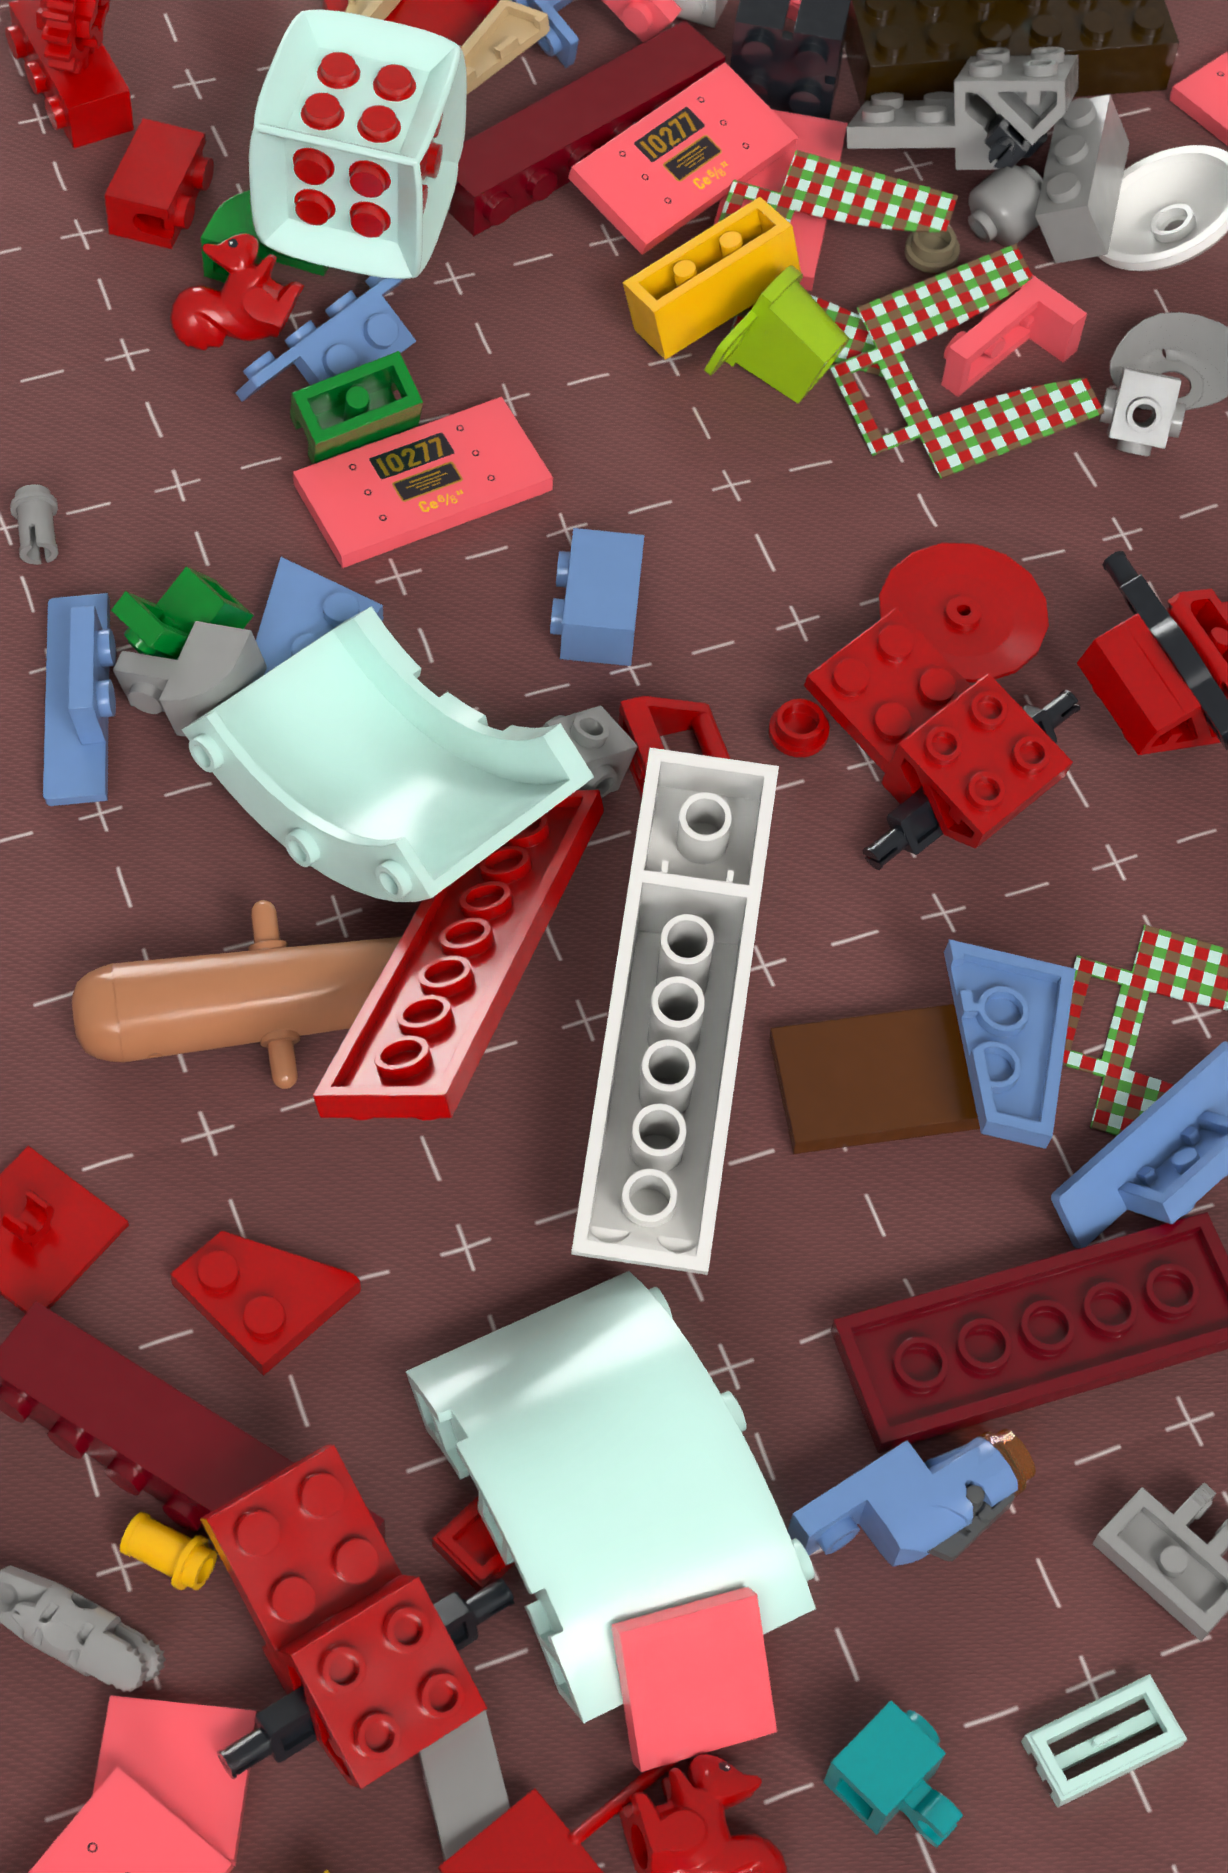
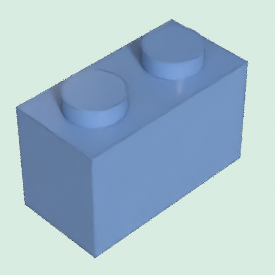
M573 528L571 552L559 551L556 586L566 587L565 599H553L550 634L561 635L560 659L631 666L644 535Z

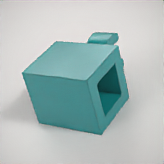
M892 1700L831 1762L823 1781L876 1835L901 1810L910 1819L916 1830L930 1844L938 1848L957 1827L956 1823L963 1817L960 1810L947 1797L927 1784L938 1770L946 1754L938 1746L940 1743L938 1734L921 1715L912 1710L904 1713Z

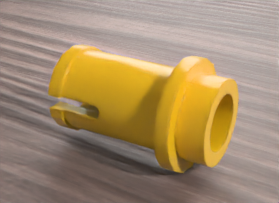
M139 1512L132 1519L120 1543V1552L129 1557L132 1556L171 1577V1585L179 1591L184 1590L186 1587L199 1590L208 1580L217 1560V1552L209 1548V1540L206 1537L197 1535L192 1539L152 1519L145 1512Z

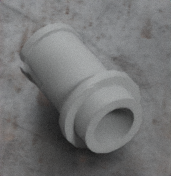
M36 484L23 486L16 491L15 498L10 503L11 514L18 520L20 558L29 564H42L40 547H43L45 559L49 563L58 556L53 516L58 511L57 499L51 495L50 490L45 486Z

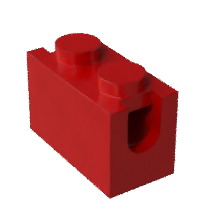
M142 119L104 194L109 234L168 249L173 248L181 230L189 229L195 214V201L200 190L207 191L212 181L214 161L212 158L203 156V149L206 145L205 133L150 119Z

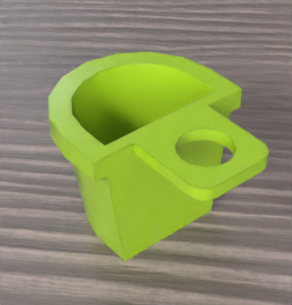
M791 265L777 276L761 293L751 311L723 339L704 371L709 376H712L725 361L732 367L737 363L799 404L841 354L849 342V337L802 287L800 281L803 274Z

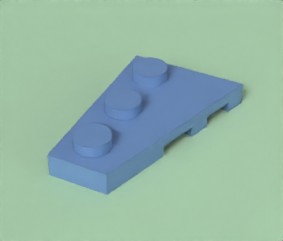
M949 939L944 950V956L981 1134L1046 1149L1053 1137L1076 969Z

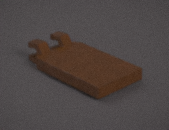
M954 1004L771 1028L769 1041L793 1154L980 1129Z

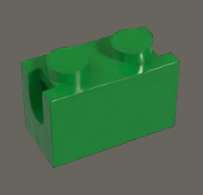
M397 351L292 392L290 418L296 430L303 428L308 441V457L313 465L418 427L423 401L400 352ZM398 390L401 399L396 400L393 391Z

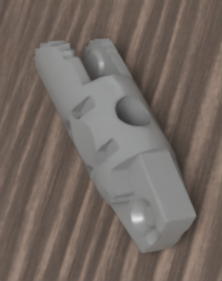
M11 1565L0 1570V1623L29 1645L57 1659L82 1675H92L108 1685L113 1684L116 1689L120 1688L123 1692L127 1690L131 1692L143 1685L142 1681L145 1680L147 1682L160 1674V1670L165 1668L163 1662L166 1661V1658L163 1657L164 1651L160 1650L159 1644H154L152 1639L150 1641L147 1640L145 1635L122 1623L121 1618L116 1614L89 1601L60 1583Z

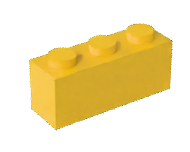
M758 197L625 280L623 286L634 330L666 360L755 304L761 293L787 267L792 265L801 272L792 224L761 197Z

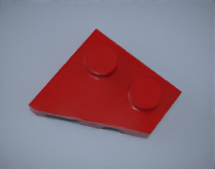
M220 1231L170 1273L172 1285L263 1376L361 1292L360 1279L354 1273L225 1231Z

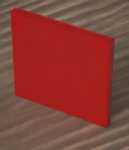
M27 1146L0 1174V1294L25 1314L36 1301L50 1309L129 1226L128 1220L30 1146Z

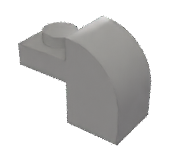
M195 621L178 660L122 650L113 671L131 706L150 714H158L161 711L165 712L176 735L186 736L182 731L183 728L263 676L267 666L251 630Z

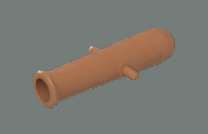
M260 900L251 909L254 944L248 947V951L112 963L87 973L77 982L72 995L76 1038L87 1054L97 1059L111 1062H130L260 1042L262 1047L268 1048L273 1083L281 1089H289L298 1079L294 1044L298 1043L300 1036L351 1028L401 937L288 947L286 941L280 940L275 906L270 901Z

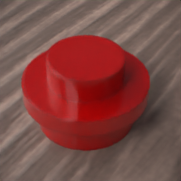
M792 699L785 702L771 716L768 728L769 738L775 748L788 756L798 758L809 757L820 752L828 741L830 731L829 722L822 709L816 703L806 699Z

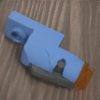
M1005 1428L995 1434L986 1431L966 1445L929 1459L925 1463L907 1440L794 1512L789 1524L788 1534L791 1540L796 1538L800 1541L808 1556L820 1548L828 1555L849 1543L859 1533L860 1528L857 1526L859 1524L891 1566L913 1563L928 1554L952 1562L1010 1508L1015 1497L1026 1490V1481L1035 1476V1465L1022 1441L1012 1431Z

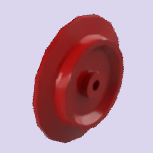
M939 543L912 552L890 570L879 594L880 619L897 607L967 682L971 683L978 682L988 673L996 680L1019 671L1038 654L1049 627L1046 597L1032 574L1008 555L975 543Z

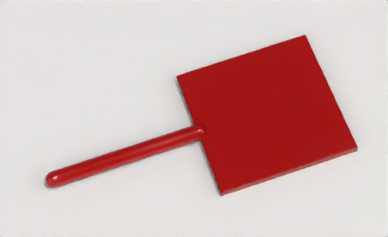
M679 1761L644 1771L572 1832H570L545 1799L534 1788L438 1867V1870L441 1873H604L581 1843L620 1812L622 1807L627 1806L631 1802V1795L633 1793L644 1792Z

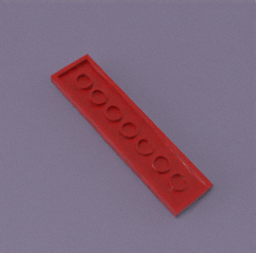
M599 789L576 790L433 898L422 900L313 1094L320 1118H352L354 1120L417 1118L429 1121L453 1117L604 813Z

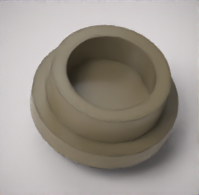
M948 226L946 233L912 232L906 240L904 251L906 259L915 268L928 273H940L951 269L957 263L960 246L955 232Z

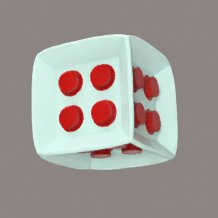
M307 10L300 12L290 23L278 46L255 110L254 127L249 147V182L252 219L260 242L279 253L314 264L380 278H416L423 271L433 253L449 210L457 181L458 162L465 138L467 97L466 64L461 47L443 36L426 30L363 15L332 10Z

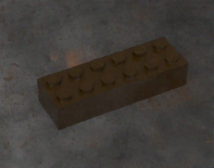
M851 0L844 49L860 107H862L865 101H871L872 95L879 93H900L903 95V101L924 100V95L934 92L954 93V81L968 59L972 56H977V51L985 48H1007L1010 50V56H1031V50L1035 48L1060 47L1064 49V55H1078V89L1074 97L1167 90L1180 42L1165 0Z

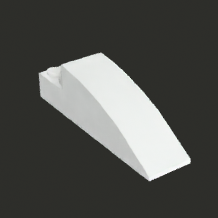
M650 748L571 1255L708 1275L779 766Z

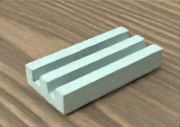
M1149 1674L1026 1734L1021 1743L1028 1755L1033 1754L1038 1763L1036 1770L1042 1781L1047 1780L1052 1789L1050 1796L1058 1808L1181 1747L1187 1738ZM1145 1699L1150 1708L1056 1756L1053 1755L1048 1746L1139 1700ZM1158 1724L1163 1731V1734L1070 1780H1067L1063 1771Z

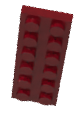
M1208 1212L1177 1220L1173 1224H1163L833 1319L830 1331L877 1452L882 1453L896 1448L907 1440L912 1444L1227 1350L1228 1255Z

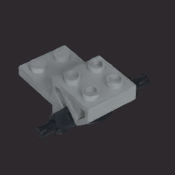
M1060 47L1035 48L1031 50V56H1010V50L1007 48H985L978 50L977 56H972L968 59L955 79L954 93H929L924 95V100L903 101V95L900 93L872 95L871 101H865L846 127L847 149L955 148V170H997L1007 166L1012 168L1022 157L1030 158L1047 141L1048 130L1066 113L1078 89V55H1064V49Z

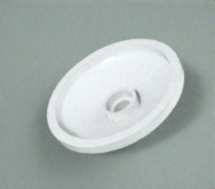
M1181 146L1148 156L1125 169L1108 254L1098 257L1105 263L1120 269L1156 271L1185 263L1214 246L1228 232V152L1212 146Z

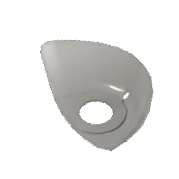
M1182 312L1161 313L1146 318L1129 330L1116 347L1110 361L1112 381L1118 388L1123 366L1157 374L1176 372L1186 377L1191 384L1190 393L1185 397L1177 398V403L1186 404L1185 410L1201 408L1220 402L1228 397V327L1201 315ZM1163 349L1165 350L1166 357L1163 356ZM1148 404L1137 406L1141 409L1152 410L1151 405Z

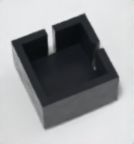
M740 0L734 25L730 67L771 109L830 120L840 75L851 0H801L794 32L784 31L791 0Z

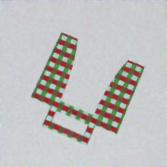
M796 150L781 193L733 180L718 222L741 209L744 198L754 201L761 197L789 223L794 211L860 226L911 232L946 233L958 195ZM811 295L849 337V342L834 363L837 364L876 348L860 315ZM755 304L736 315L731 331L751 311ZM878 364L860 370L884 377Z
M1017 244L857 307V311L876 348L830 366V369L872 456L920 437L940 479L1104 414V410L1087 378H1081L1005 393L932 417L900 352L964 323L1012 294L1032 279L1033 275ZM874 364H878L908 425L884 436L881 435L852 373Z
M1144 925L1132 971L1077 955L1074 969L1076 970L1062 1065L1103 1077L1090 1128L1117 1136L1174 1086L1165 1081L1129 1070L1149 992L1228 1011V949ZM1091 977L1121 985L1102 1059L1071 1050Z

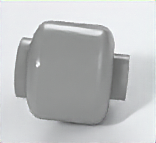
M1014 165L1012 168L1007 166L997 169L970 191L968 204L971 215L968 217V223L979 239L986 243L993 239L997 243L1009 247L1020 242L1039 226L1035 213L1043 179L1034 169L1027 165H1022L1021 167Z

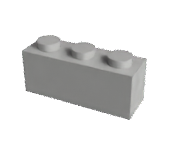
M1111 94L1093 98H1078L1071 101L1066 113L1054 125L1035 217L1056 264L1108 254L1130 144Z

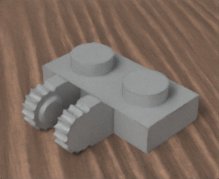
M1203 1483L1172 1514L1142 1487L1097 1534L1092 1544L1202 1642L1228 1613V1562L1222 1558L1228 1551V1519L1220 1526L1215 1533V1537L1207 1545L1188 1527L1195 1519H1200L1213 1504L1212 1500L1216 1495L1214 1490L1206 1483Z

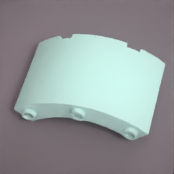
M372 606L342 622L182 729L190 741L189 750L195 762L206 772H213L236 801L268 833L286 847L296 863L303 867L311 866L330 879L354 891L394 902H417L433 898L594 778L561 723L540 728L511 725L504 731L489 727L486 715L466 705L449 692H446L441 697L435 695L417 679L420 676L421 667L399 645Z
M627 1271L406 1371L426 1431L444 1453L459 1479L471 1476L479 1490L477 1504L479 1514L505 1565L515 1562L528 1593L535 1594L537 1601L525 1606V1609L538 1637L559 1694L583 1723L623 1704L611 1624L744 1587H749L758 1596L763 1635L816 1609L807 1584L808 1580L814 1578L811 1560L800 1541L796 1538L790 1539L768 1485L742 1434L746 1430V1421L741 1407L731 1392L726 1391L720 1394L692 1346L673 1321L669 1305L662 1292L656 1286L647 1289L631 1272Z

